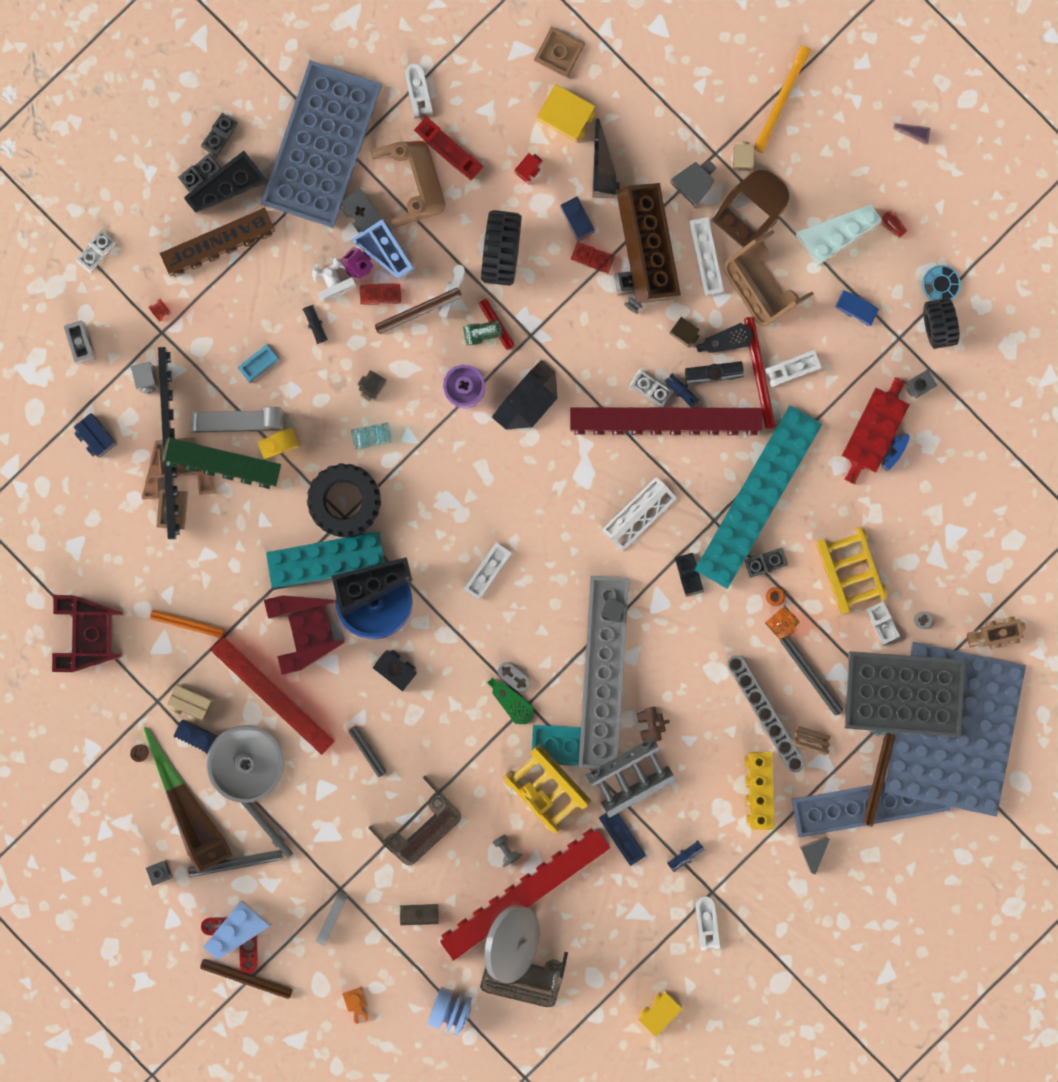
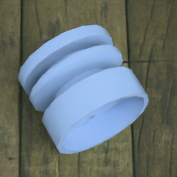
M441 986L427 1025L439 1029L443 1022L447 1023V1033H449L452 1025L456 1026L453 1035L458 1037L469 1017L472 998L467 996L465 1003L462 1004L460 1002L463 994H460L456 1001L452 1000L453 991Z

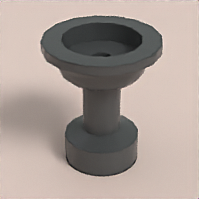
M505 834L492 842L495 847H500L505 854L503 867L510 865L523 856L522 853L519 854L517 851L512 852L506 843L508 838Z

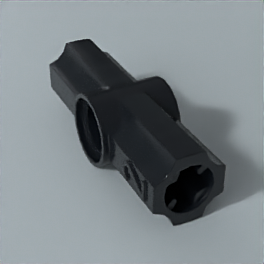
M742 361L685 368V378L687 385L744 378ZM712 368L718 369L719 377H711L709 370Z

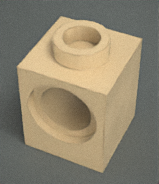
M740 141L733 148V170L752 171L754 167V145H749V142Z

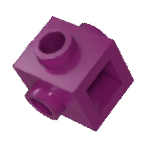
M354 247L340 259L346 267L345 272L352 278H365L374 266L370 261L371 257L367 253Z

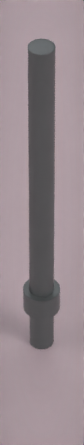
M251 802L241 803L273 840L272 843L276 848L279 847L287 858L294 854L285 844V839L274 831Z

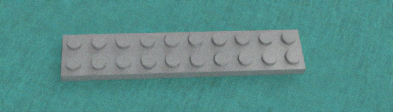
M591 576L579 768H598L618 757L629 578ZM608 597L626 605L618 623L601 616Z

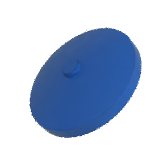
M407 583L344 617L340 614L337 598L335 599V605L341 623L349 632L364 639H382L393 635L405 625L412 611L413 598L410 586Z

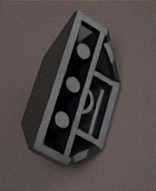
M540 360L502 402L491 418L505 430L532 428L558 399L556 372Z

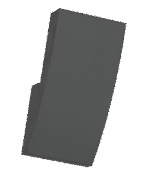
M221 113L213 124L210 133L202 142L201 148L218 157L233 134L238 122Z
M208 153L197 164L191 165L178 178L186 189L191 192L221 169L214 157Z
M783 548L744 560L750 578L788 566Z

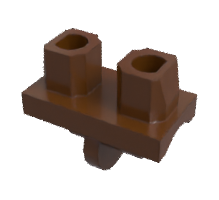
M655 706L645 708L644 711L637 713L638 722H647L648 729L642 730L640 733L642 741L654 738L656 742L662 740L661 733L666 732L665 724L670 723V720H664L663 713L657 714Z

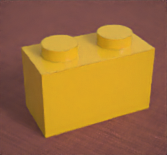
M666 991L657 993L652 999L654 1003L649 1008L645 1006L639 1013V1021L655 1037L682 1010V1007Z

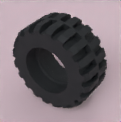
M492 210L488 213L481 269V280L484 283L506 286L514 284L522 216L519 213Z
M339 463L338 465L328 466L323 471L321 470L318 476L312 480L310 489L308 488L307 506L310 516L318 527L333 536L345 538L362 534L374 524L376 517L379 515L381 494L377 483L364 469L353 464ZM344 482L356 486L362 495L360 510L354 516L345 519L332 515L326 504L329 490L334 485Z

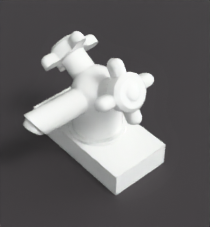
M332 256L329 258L333 261L330 267H326L324 270L318 269L319 263H316L312 270L313 281L317 282V277H323L327 285V289L317 293L321 302L356 287L352 277L341 282L337 269L341 267L345 270L346 267L340 259Z

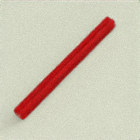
M752 316L744 318V325L751 328L754 336L749 344V350L764 425L766 429L775 427V420L755 320Z

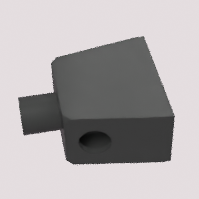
M709 160L703 167L694 162L673 177L670 184L696 208L713 185L715 180L710 175L717 167Z

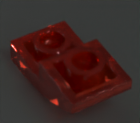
M578 241L571 256L572 261L606 274L609 273L615 258L612 254L597 250L595 247Z
M380 283L359 286L360 305L401 303L400 284Z

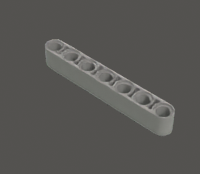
M731 656L727 660V668L789 771L794 773L800 772L804 768V760L796 746H793V741L742 657ZM733 659H738L741 662V666L737 670L731 667ZM744 675L749 676L751 679L748 686L741 684V678ZM753 692H758L761 696L760 701L757 703L752 702L750 699ZM767 708L770 711V717L762 719L760 716L761 710ZM773 725H777L780 728V733L777 736H773L770 733ZM781 743H789L790 749L788 752L783 753L781 751ZM794 758H797L800 762L797 769H792L790 766V762Z

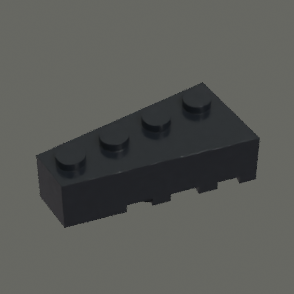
M407 557L331 576L342 617L413 581Z

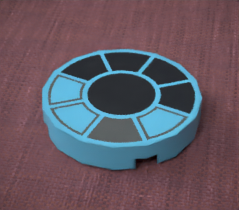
M945 265L932 267L927 271L922 280L923 292L931 301L943 298L954 299L961 285L957 272Z

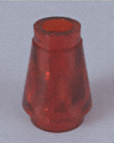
M889 210L881 217V225L898 238H901L907 232L896 212Z

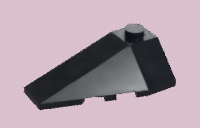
M596 118L592 198H615L616 191L620 190V182H616V173L600 119Z

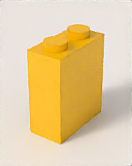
M555 84L537 115V121L577 142L579 138L583 139L587 131L585 129L587 123H592L595 118V106Z

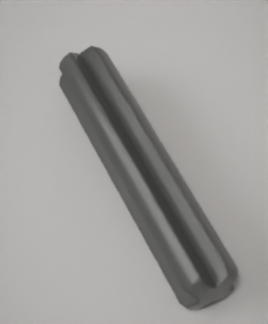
M354 726L349 729V734L377 777L386 774V769L359 728Z

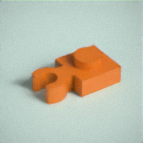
M359 987L342 993L348 1012L354 1011L355 1013L353 1017L356 1024L359 1023L358 1015H363L367 1021L368 1014L362 1009V1007L367 1006L362 988Z

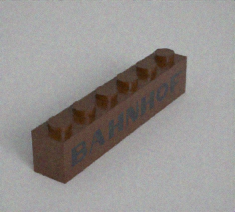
M262 208L160 253V256L168 274L179 277L185 274L187 269H198L203 266L202 263L208 260L209 262H214L220 259V255L227 253V255L238 251V247L243 245L248 247L261 237L262 239L271 237L272 233L275 232V228L266 208Z

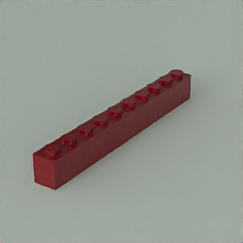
M570 407V432H574V435H585V432H593V435H605V432H612V435H624V432H631V435H643V432H651V435L658 436L662 435V432H670V435L678 436L681 435V432H689L691 436H698L700 432H708L710 436H717L719 432H727L728 436H737L739 432H746L747 436H757L758 432L762 431V408Z

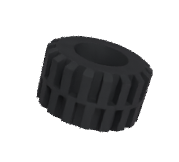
M950 298L925 302L923 316L930 345L933 349L957 345L960 332L953 302Z

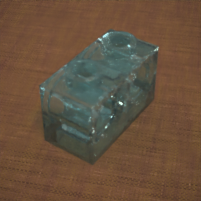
M389 422L351 429L355 450L393 443Z

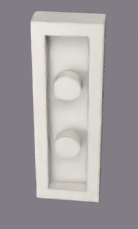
M496 542L463 590L480 600L512 553Z

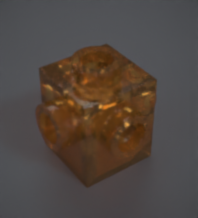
M785 605L765 622L779 640L785 636L788 638L797 631L795 627L800 623Z

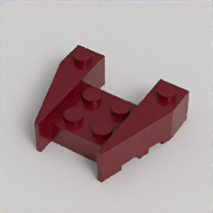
M53 595V614L72 615V653H52V672L74 673L123 657V654H112L113 615L124 616L123 612L74 595Z
M284 595L264 600L268 619L288 615L296 652L277 656L281 675L302 671L346 643L345 640L334 641L326 605L334 604L335 600Z

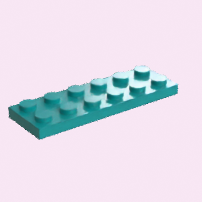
M379 532L266 552L272 590L332 580L331 576L385 563Z

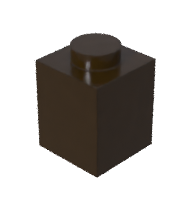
M680 317L669 335L688 347L690 343L694 345L699 339L700 335L697 333L700 329L683 317Z

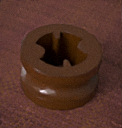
M142 744L135 745L130 751V756L135 762H142L149 755L148 748ZM137 748L144 751L141 759H139V756H135Z

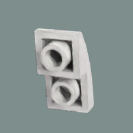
M100 230L89 242L87 248L76 258V262L91 273L109 253L116 241L103 230Z
M638 370L629 384L631 388L660 407L664 406L673 393L642 370Z

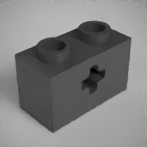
M360 188L341 201L344 206L341 208L347 218L351 216L355 221L352 225L358 233L364 232L382 220ZM358 209L364 211L363 217H361V215H358Z

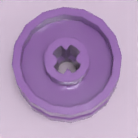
M462 364L455 366L448 371L444 378L443 389L445 396L457 408L468 409L475 407L485 395L486 386L483 375L471 365ZM463 384L468 385V389L466 391L464 389H461V386Z

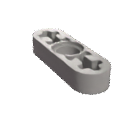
M340 891L338 892L316 943L325 946L348 895Z

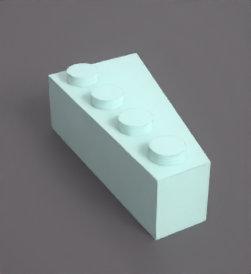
M870 204L799 231L795 236L815 265L819 266L878 225L882 219Z

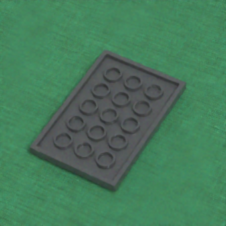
M849 651L844 729L961 737L965 660Z

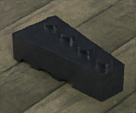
M242 151L183 198L192 210L198 214L268 183V180L247 153Z

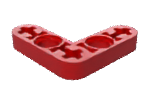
M227 917L206 918L201 923V931L205 935H214L218 928H212L211 932H209L205 925L208 924V921H211L212 925H218L217 920H221V926ZM258 934L250 939L254 943L252 950H246L243 944L239 946L240 968L248 974L254 972L258 967ZM243 953H254V956H250L251 963H254L250 970L247 966H244V963L247 962V956H243Z

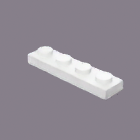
M709 218L690 220L689 223L704 295L722 293L724 289Z

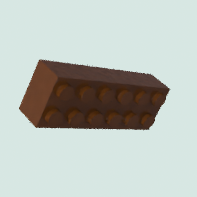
M660 183L631 185L616 191L637 304L670 300L680 296L681 292Z

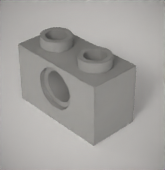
M80 320L64 325L74 362L79 365L95 360L96 356L86 323Z
M146 362L131 366L135 387L138 391L144 392V394H151L156 392L155 389L160 388L155 366L152 363Z

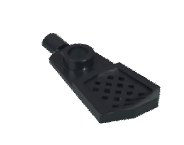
M739 323L705 338L704 343L696 345L697 352L707 350L709 353L748 347L754 336L750 327ZM714 340L719 342L717 347L712 346Z

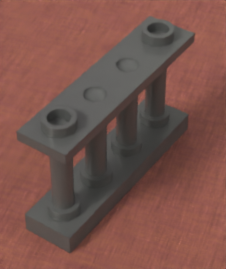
M654 738L643 741L635 748L598 768H594L586 774L591 786L593 787L598 784L606 800L601 802L609 818L677 781L669 766L662 767L655 753L660 748ZM646 757L650 758L656 770L655 773L648 777L645 776L638 763ZM632 766L639 782L629 787L621 771ZM615 775L623 790L612 796L604 781Z

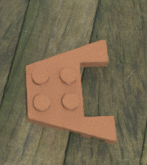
M194 437L177 439L197 444ZM162 440L155 441L141 496L142 500L159 498L158 479L164 478V461H161L163 455ZM177 466V477L198 475L199 495L217 494L211 476L203 474V470L196 469V472L184 470L185 466Z

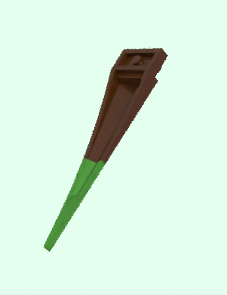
M145 727L144 733L186 852L190 856L197 873L233 856L223 835L193 797L148 728Z

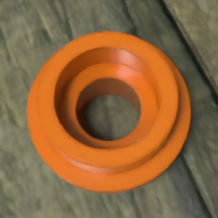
M772 587L766 593V600L772 606H779L785 600V593L779 587ZM773 593H777L779 595V598L777 600L772 599Z

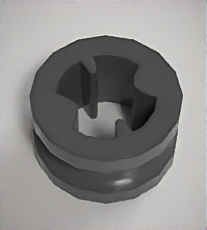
M629 296V301L625 302L624 306L633 313L638 314V309H642L643 306L640 303L637 304V301Z

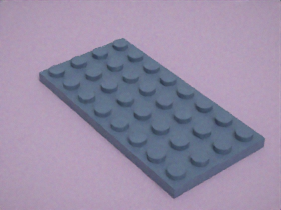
M309 60L261 205L334 229L342 206L341 201L344 200L382 88L381 83Z

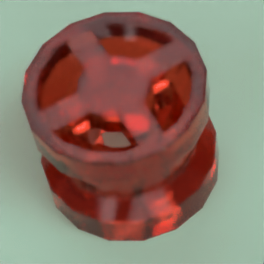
M161 298L157 300L156 304L148 307L159 322L163 320L164 316L172 313Z

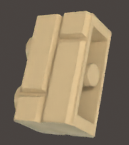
M176 684L167 705L171 706V711L180 715L181 712L188 714L189 719L198 722L199 719L202 721L205 719L213 699L183 685Z

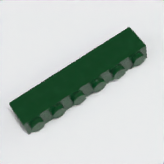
M166 438L161 460L166 462V466L177 468L178 465L185 466L184 470L196 472V469L204 471L203 474L215 476V473L221 474L222 479L233 481L234 478L241 479L240 483L252 485V482L259 483V487L265 489L277 486L281 468L279 463L172 438Z

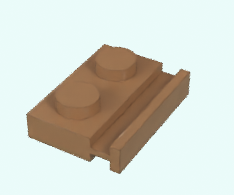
M164 489L159 491L157 528H167ZM178 491V497H175V505H179V516H176V524H180V530H185L188 501L187 491Z

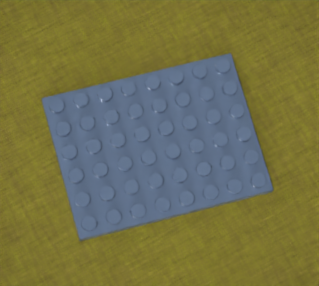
M912 642L910 656L965 660L961 737L894 732L895 740L886 772L883 793L997 817L1026 665Z

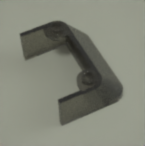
M427 774L423 779L435 791L428 800V806L434 815L412 836L405 840L402 835L392 833L385 838L373 824L369 827V830L405 865L415 864L461 820L460 810Z
M564 952L562 962L552 959L547 961L544 967L531 964L526 973L512 983H503L493 979L485 965L480 988L489 994L542 1007H553L563 980L568 952Z

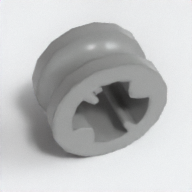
M919 612L914 617V623L918 628L926 629L932 624V617L927 612ZM926 615L925 619L928 618V623H924V626L920 625L921 622H918V618Z

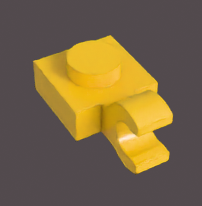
M530 782L520 788L522 794L529 798L525 803L537 818L553 806V803L543 790L537 792Z

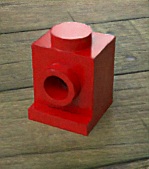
M528 153L515 168L514 174L530 185L531 176L533 178L537 176L541 170L539 167L543 160L536 154L532 156Z

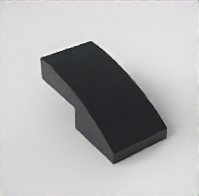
M689 553L675 557L685 597L703 593L704 589L699 573L694 570L697 566L694 554Z

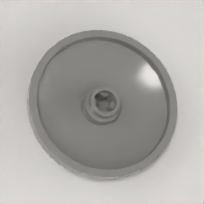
M240 725L224 731L215 739L208 751L206 769L211 784L222 796L235 802L249 803L266 797L276 788L283 774L284 757L281 747L271 734L259 727Z
M520 905L510 906L501 912L492 924L485 944L484 958L487 971L493 979L503 983H512L521 978L531 966L538 949L540 936L538 919L531 909Z

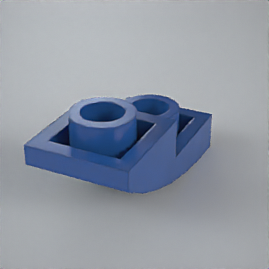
M845 290L842 291L835 305V308L847 316H853L867 326L872 325L879 311V308Z
M908 433L904 436L900 434L892 441L894 445L891 449L895 454L891 452L883 459L885 463L882 467L886 471H889L902 456L910 438Z

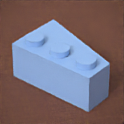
M380 220L351 240L398 279L404 278L417 269L386 220Z
M241 900L203 948L219 960L272 924Z

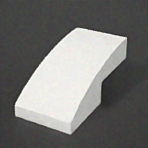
M883 601L866 609L882 646L900 638Z

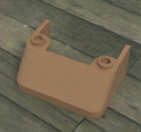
M424 141L396 142L370 150L372 159L389 154L396 161L409 159L419 196L412 197L408 201L407 209L409 214L392 219L393 228L443 213L446 207L429 147Z
M773 230L754 239L725 261L723 265L728 279L760 326L769 325L814 295L813 291L801 298L793 290H787L782 293L762 262L768 257V249L763 241L775 233Z

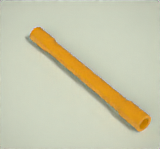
M800 46L765 126L756 140L754 150L757 152H764L796 79L811 52V49L806 46Z

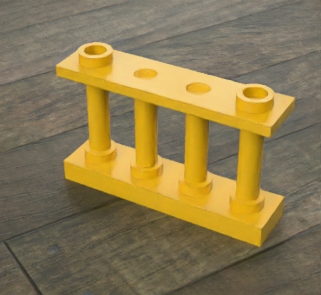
M861 526L855 528L857 534L832 543L825 542V539L815 542L840 615L850 612L849 608L855 603L879 596L880 601L886 599L885 595H887L886 587L880 583L866 543L868 540L865 529H861ZM858 541L860 542L863 550L862 553L839 561H832L830 556L832 550ZM866 559L869 571L843 580L841 578L838 579L836 571H839V568ZM869 578L873 579L875 589L849 598L844 596L842 590L846 586Z
M538 744L530 752L532 759L514 775L510 771L507 772L503 779L507 787L513 789L526 802L529 798L520 791L523 785L519 780L537 764H540L545 769V773L532 784L534 789L537 791L551 778L558 783V787L547 796L551 802L556 800L563 792L571 797V802L554 817L547 811L539 816L544 822L545 828L556 834L561 829L558 823L574 808L580 807L583 810L591 802V799L548 752Z

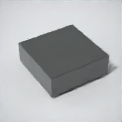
M608 597L601 616L618 623L626 605Z

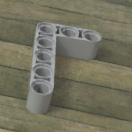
M263 407L262 411L191 412V432L284 430V410L281 407Z

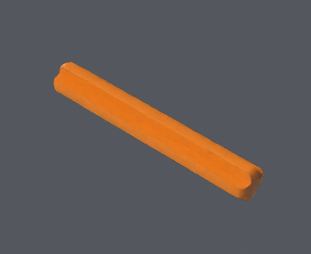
M152 610L150 614L151 620L210 636L223 638L225 633L224 628L165 612Z

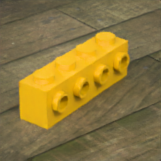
M748 752V756H744L745 768H748V776H745V787H749V795H746V807L749 806L750 813L746 814V825L750 826L751 830H775L772 752Z

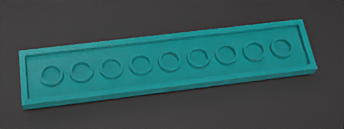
M791 405L788 406L694 569L696 572L725 589L729 588L823 425L822 423Z

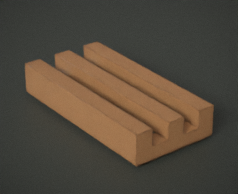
M796 726L794 729L793 746L826 756L829 754L828 747H830V743H828V740L831 739V736ZM798 738H799V739H802V740H805V741H807V742H809V743H814V744L821 745L822 748L817 747V746H814V745H811V744H808V743H805V742L798 741Z

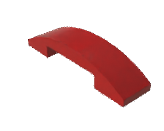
M427 116L414 129L434 151L470 181L484 167L447 136Z

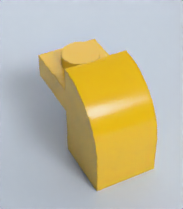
M294 428L282 430L257 442L264 460L302 447Z

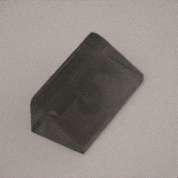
M438 904L400 905V926L439 924Z

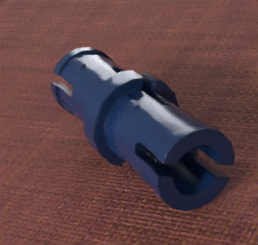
M672 373L669 377L674 383L669 378L664 382L676 392L675 395L677 397L680 396L692 408L695 404L690 398L695 403L700 399L688 389L689 386L687 384L684 385Z
M697 840L687 849H682L680 854L667 862L673 872H676L687 862H692L691 859L705 849Z

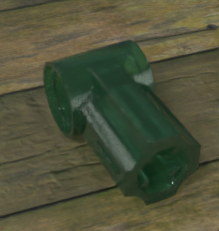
M499 321L463 326L466 346L481 344L485 340L501 337L502 326Z

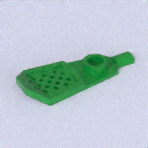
M493 677L487 682L493 688L492 694L515 724H527L533 718V706L507 685L498 683ZM501 690H505L507 692V695L505 697H501L499 695V692Z

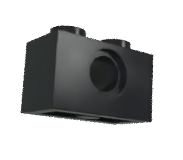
M393 649L390 652L386 650L372 668L403 692L417 673L414 671L416 667L408 661L406 663L402 662L399 659L401 655ZM395 663L401 666V672L398 675H394L391 672V666Z

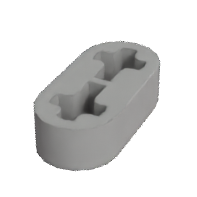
M506 662L499 666V676L515 690L523 692L529 688V678L515 666ZM503 666L511 667L510 672L514 674L512 678L509 675H502L503 670L501 668ZM517 677L520 680L525 678L527 686L525 688H518V683L514 678Z

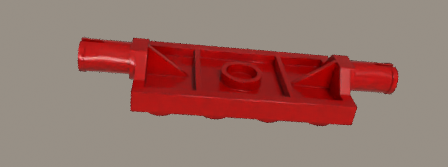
M894 377L888 392L878 388L874 389L841 455L851 462V467L844 478L845 481H850L851 484H856L861 471L864 469L874 473L877 472L910 404L900 400L898 397L906 383L904 380H901L897 386L900 378Z

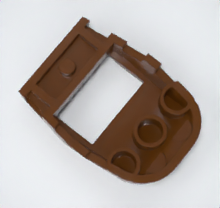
M756 170L746 176L730 191L711 221L744 248L754 239L764 235L777 223V220L788 206L790 198L788 188L772 172ZM740 192L769 216L757 232L753 231L727 208Z

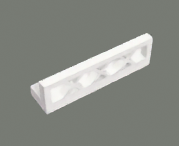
M655 477L602 529V532L623 551L677 498L662 481ZM667 493L669 497L664 502H660L661 497ZM654 507L653 513L646 516L647 511ZM636 521H640V526L633 529V524ZM627 534L626 539L620 544L617 540L622 535Z

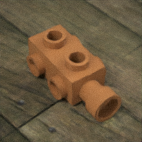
M1015 616L1004 618V622L996 624V620L984 623L985 627L980 628L981 632L976 633L972 631L967 633L969 647H976L978 644L984 643V646H990V649L1002 647L1001 643L1009 642V645L1021 643L1020 639L1024 638V634L1027 633L1025 623H1021L1020 619L1015 620ZM1009 627L1013 628L1011 635L1007 633ZM990 631L994 632L995 634L994 638L992 639L988 636Z

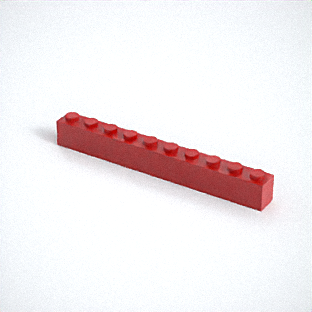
M592 828L588 829L582 834L584 837L581 840L577 841L575 839L567 845L568 849L563 853L559 850L551 856L553 860L549 863L542 862L536 867L537 871L532 875L527 873L520 878L521 883L516 886L512 884L504 890L505 894L500 898L496 895L489 900V906L484 909L481 906L473 912L474 916L469 920L464 918L457 923L458 928L454 931L449 929L443 933L440 943L451 959L454 961L486 938L492 924L506 908L513 905L528 908L609 850L611 847L597 828L595 830Z

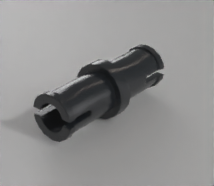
M314 304L303 308L302 310L309 323L308 328L312 330L316 343L320 344L327 341L328 338L322 327L323 322L319 320Z

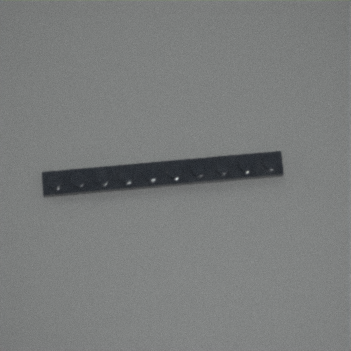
M158 347L164 451L166 438L175 439V428H171V420H174V409H170V401H173V390H169V382H172V371H168V363H171V352H168L166 347ZM164 462L168 540H177V535H180V524H176V516H179V505H175V497H178V486H174V478H177V468L166 466V462Z

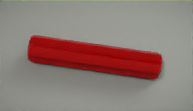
M488 299L481 300L478 303L479 307L506 350L512 349L515 344Z

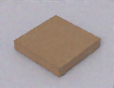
M551 26L534 58V62L568 78L585 43Z

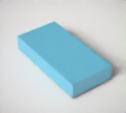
M266 344L237 368L250 383L276 363L279 358Z

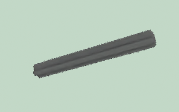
M789 635L783 636L780 639L783 647L835 716L839 715L843 711L841 705Z
M281 850L223 860L197 873L194 866L188 867L189 877L275 862L282 860L283 855Z

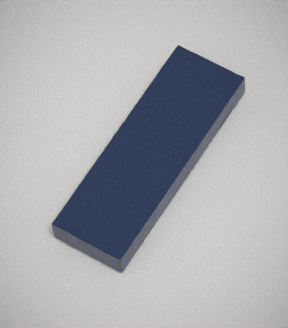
M607 813L598 817L630 866L646 856L619 813L610 818Z

